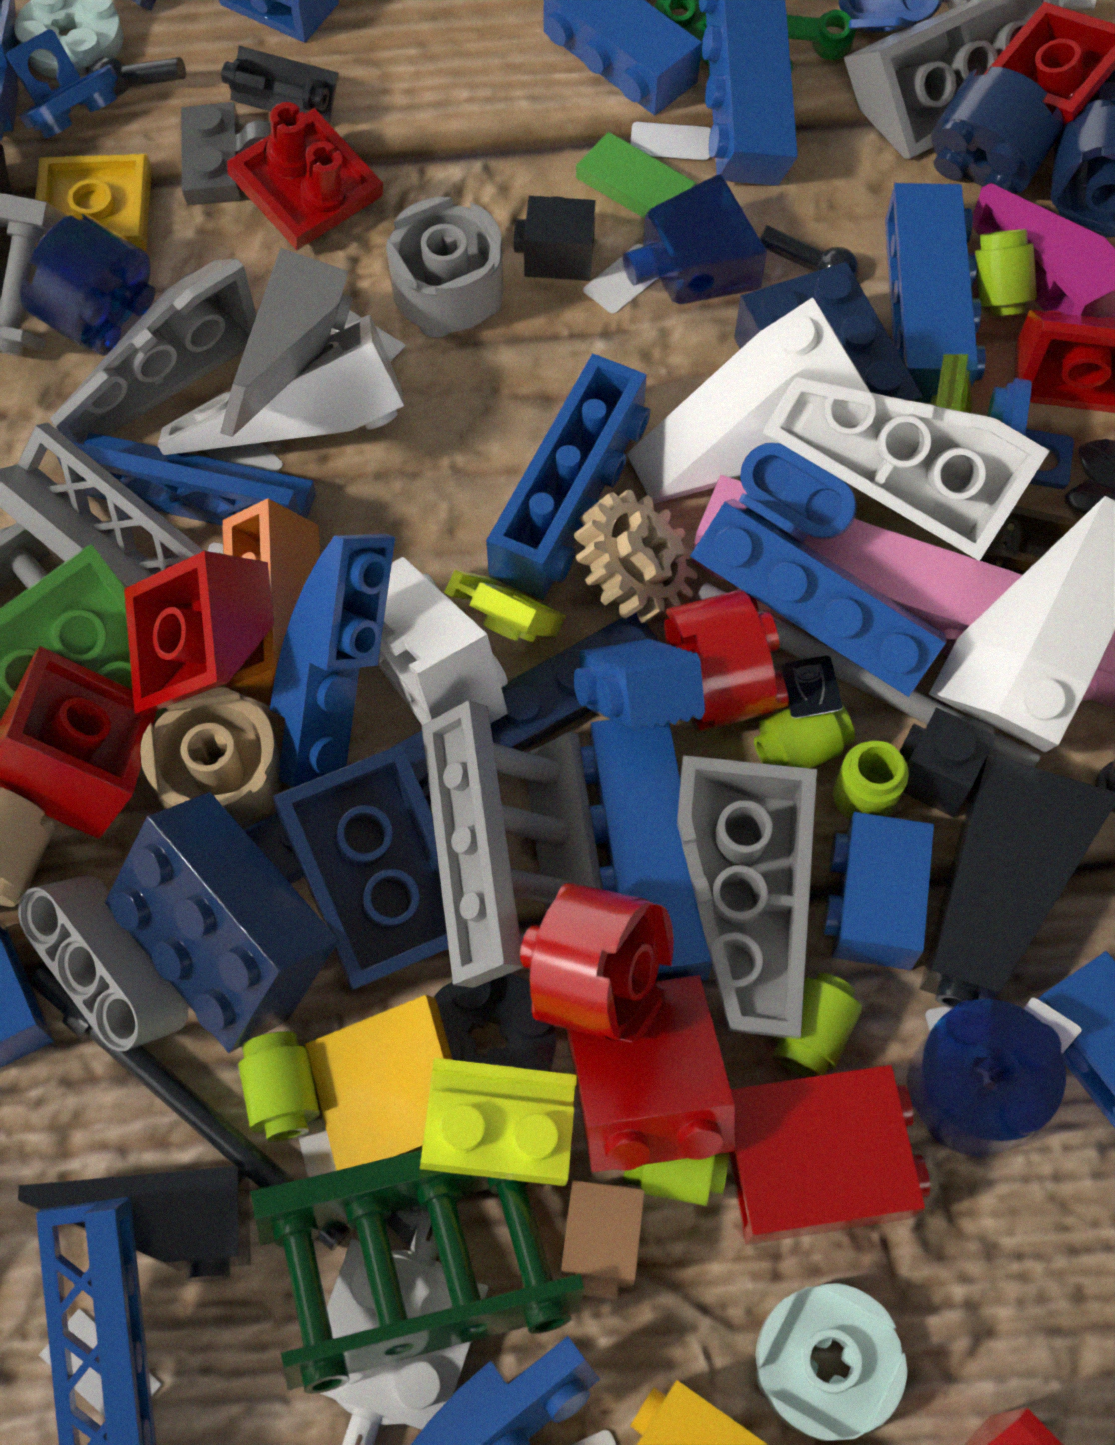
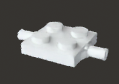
M421 1211L422 1215L410 1250L392 1251L408 1319L452 1307L442 1265L436 1261L438 1249L434 1233L431 1240L426 1241L431 1226L428 1211ZM351 1239L327 1305L333 1338L378 1327L360 1242L355 1239ZM477 1283L481 1300L485 1299L488 1286ZM470 1342L349 1374L350 1380L345 1385L328 1392L319 1393L335 1399L349 1413H352L342 1445H355L359 1434L363 1435L360 1445H374L380 1424H406L422 1430L454 1394Z

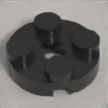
M511 973L474 988L453 985L452 980L451 983L442 987L435 994L434 998L437 1001L453 1060L550 1072L556 1054L555 1027L533 1018L529 982ZM488 1023L499 1025L500 1036L507 1040L504 1049L492 1047L486 1056L477 1054L475 1052L477 1041L470 1036L472 1031L476 1027L485 1028Z

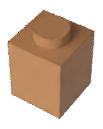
M572 1180L561 1278L581 1274L585 1287L583 1295L615 1299L618 1295V1287L632 1289L636 1274L645 1190Z

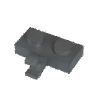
M234 101L181 107L182 193L187 206L241 200V188L228 175L227 160L271 134V124L269 121L258 120L250 122L239 133V116Z

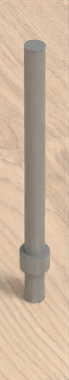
M706 582L701 587L695 601L727 592ZM773 617L779 635V648L802 660L825 655L830 656L836 678L924 724H928L936 707L996 735L997 737L988 754L1034 768L1039 761L1041 755L995 732V727L975 717L970 719L916 690H913L911 695L907 697L825 643Z

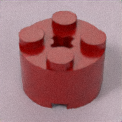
M740 589L666 610L669 619L664 620L667 645H671V647L676 646V648H681L682 650L686 649L687 652L697 653L700 659L705 714L700 720L693 717L690 718L697 732L770 714L777 709L788 706V692L784 679L779 670L774 671L770 653L779 650L780 647L776 624L770 612L760 614L754 597Z
M570 882L563 884L558 891L556 899L546 912L541 926H531L526 931L521 943V964L523 967L530 969L533 1018L539 1022L612 1041L624 1040L634 1042L639 1040L654 1022L665 996L666 989L654 987L659 964L672 966L674 937L672 922L667 909L662 905L654 904L640 897Z

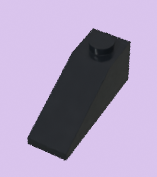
M238 1166L18 1186V1200L37 1211L131 1197L136 1253L177 1271H186V1281L226 1280L231 1278V1267L251 1265L249 1178ZM85 1222L69 1224L86 1231Z

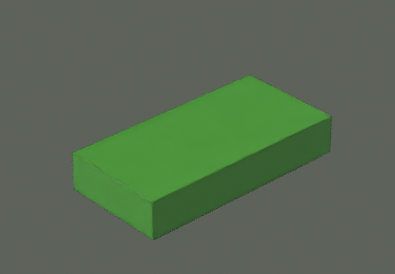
M610 132L576 165V178L662 230L695 196L696 182Z

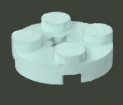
M31 0L19 12L14 26V32L19 45L45 30L52 29L80 77L88 75L86 67L91 66L97 59L108 56L116 58L121 50L124 39L123 29L113 0ZM73 29L70 30L67 36H61L60 34L65 30ZM37 49L31 53L29 57L31 67L42 75L56 78L58 64L52 53L44 49Z
M839 1283L821 1284L820 1286L806 1287L784 1298L766 1318L760 1330L755 1351L757 1385L761 1393L766 1397L773 1412L794 1431L820 1441L851 1440L882 1425L895 1411L905 1389L907 1379L905 1353L902 1354L901 1342L894 1330L896 1326L889 1313L880 1303L865 1292ZM833 1340L844 1347L841 1353V1360L850 1366V1370L845 1379L834 1375L825 1383L816 1376L818 1364L810 1357L814 1346L826 1349Z

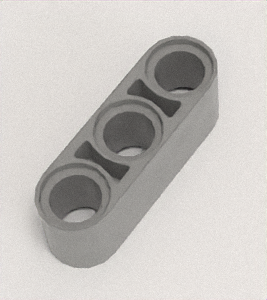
M88 874L28 889L21 897L18 913L20 925L26 938L101 1040L109 1048L118 1052L127 1051L176 1033L184 1027L188 1018L189 1005L173 985L158 973L153 961L132 935L116 922L112 911L105 904L110 891L97 877Z

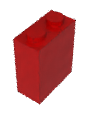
M700 975L655 982L654 987L666 989L665 996L654 1022L648 1031L637 1041H612L567 1029L574 1075H577L576 1088L592 1173L614 1169L627 1171L639 1168L642 1165L687 1158L700 1160L715 1154L735 1151V1104Z
M892 1065L731 1089L735 1104V1151L729 1152V1161L745 1245L914 1218L925 1209L923 1198L930 1196L929 1174L923 1156L921 1154L913 1155L906 1128L913 1125L912 1102L906 1085H896Z

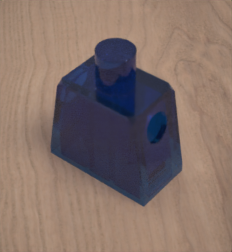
M718 174L651 208L645 215L643 247L625 252L623 254V265L627 278L633 286L660 278L672 302L682 305L760 289L767 250L722 174Z

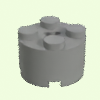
M433 197L419 201L406 208L394 221L395 229L390 238H387L386 244L392 293L397 308L409 321L418 325L425 335L436 338L443 337L449 332L474 327L489 316L497 313L502 306L504 289L502 237L498 224L492 215L481 206L470 202L471 209L453 205L451 197Z

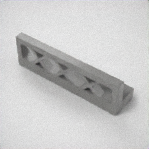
M48 422L35 426L18 464L0 469L1 509L64 561H67L83 548L92 544L125 588L204 551ZM47 449L60 458L66 483L57 484L38 468ZM95 487L106 496L112 520L102 521L91 512L85 488ZM141 525L153 535L158 558L148 559L136 549L131 526Z

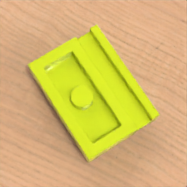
M454 570L444 593L454 598L471 600L469 606L487 614L483 622L485 627L515 641H518L520 637L529 642H534L536 635L557 637L567 615L514 589L496 586L498 581L490 577Z
M434 1058L420 1169L565 1186L569 1174L574 1117L573 1105L577 1075Z

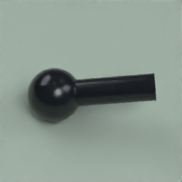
M101 57L91 65L88 72L90 74L107 65H112L119 77L115 81L117 86L113 88L117 97L124 94L129 87L182 80L186 77V67L181 57L125 65L114 57Z
M765 225L757 242V246L813 272L847 262L856 279L859 274V263L856 256L844 247H831L823 251L769 225Z

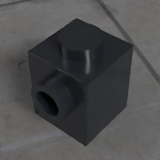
M528 196L526 219L516 218L514 229V253H524V277L579 281L591 280L596 200L564 198L560 196Z
M936 707L926 728L913 723L899 751L906 763H908L909 772L908 782L903 793L954 818L971 790L997 736Z

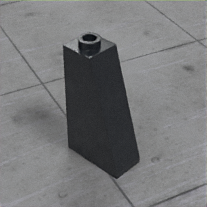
M991 754L987 755L970 791L920 990L935 994V999L938 1003L958 1011L972 1012L976 1008L985 1010L1003 989L1115 806V792Z

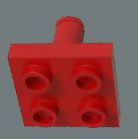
M282 102L272 108L270 112L271 134L227 160L228 175L296 251L383 197L384 183L315 108L305 114L304 112L299 113V107L292 102Z

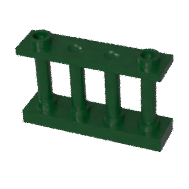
M422 1150L250 1191L260 1246L275 1243L279 1247H284L303 1347L281 1352L288 1391L303 1387L304 1392L308 1394L324 1393L348 1383L350 1380L349 1374L523 1327H527L529 1333L540 1334L556 1330L569 1323L572 1319L571 1314L579 1313L585 1287L581 1274L553 1281L526 1187L530 1182L420 1169ZM490 1189V1192L499 1194L524 1288L481 1300L456 1203L461 1200L463 1195ZM420 1207L422 1211L429 1212L452 1307L408 1319L385 1221L391 1217V1213ZM348 1224L350 1228L357 1229L378 1327L333 1338L313 1240L319 1235V1231Z

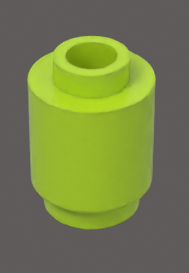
M1027 229L980 235L981 249L975 250L978 298L980 299L981 306H991V316H1005L1026 312V302L1037 299L1034 243H1028Z
M844 706L839 711L801 718L791 717L790 709L787 708L760 720V735L754 737V746L762 764L810 769L842 755L844 746L854 742L855 733L850 716Z
M883 741L863 742L853 747L847 753L833 788L835 805L844 817L851 820L854 812L889 817L893 813L907 785L909 776L907 763L901 753L893 745Z
M818 973L815 979L804 978L801 1037L795 1039L773 1036L777 1046L772 1054V1058L783 1067L805 1078L825 1075L828 1069H835L863 1010L861 1004L853 998L855 989L846 981L827 973Z
M291 1031L268 1033L246 1041L242 1045L244 1058L238 1063L250 1130L256 1133H266V1138L269 1142L285 1141L306 1134L309 1131L307 1122L314 1120L320 1115L307 1049L299 1046L297 1034Z
M729 1152L715 1154L700 1160L687 1158L642 1165L639 1168L624 1171L623 1183L640 1186V1189L645 1190L644 1195L707 1206L709 1192L723 1194Z

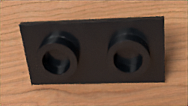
M239 46L237 59L233 63L228 61L224 63L221 71L222 83L229 85L231 101L270 112L279 103L292 102L299 107V113L304 112L305 114L315 108L330 124L339 72L244 46Z

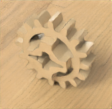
M626 490L619 496L611 492L581 515L579 519L584 526L574 533V538L584 545L586 549L576 555L577 562L590 566L592 573L587 576L585 581L588 585L599 584L603 588L601 602L604 605L615 600L619 603L621 617L626 619L636 612L640 622L647 623L655 617L659 620L668 616L666 613L668 608L679 606L689 599L693 592L688 584L697 579V573L686 566V562L692 559L690 555L693 551L683 547L681 539L686 534L684 529L676 528L673 530L668 524L671 512L665 509L659 514L653 510L652 497L646 495L637 502L632 490Z

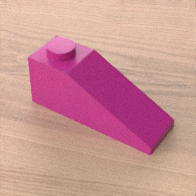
M992 183L981 188L973 213L972 228L979 236L1000 231L1027 229L1028 243H1034L1037 299L1035 301L1044 311H1059L1064 314L1097 318L1115 317V248L1105 237Z

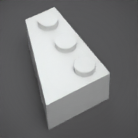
M404 557L392 562L378 666L422 725L468 700L488 706L490 723L506 715L508 712L501 687L507 685L508 681L502 666L492 654L487 633L438 589L429 574L419 572Z

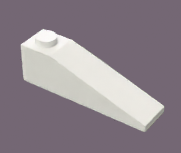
M814 298L809 299L760 331L627 453L647 495L652 497L654 504L715 488L720 475L730 478L740 476L743 461L754 448L765 443H779L762 432L795 377L870 392Z
M369 314L346 325L343 331L336 330L330 333L325 351L233 437L220 433L231 393L229 391L164 426L157 445L163 455L348 432L363 425L367 429H375L385 425L397 416V409L404 406L403 393L376 326Z
M799 377L794 378L762 432L978 561L981 560L1049 453V450L995 418Z
M1104 496L957 638L929 695L1043 752H1047L1059 745L1115 631L1114 500Z

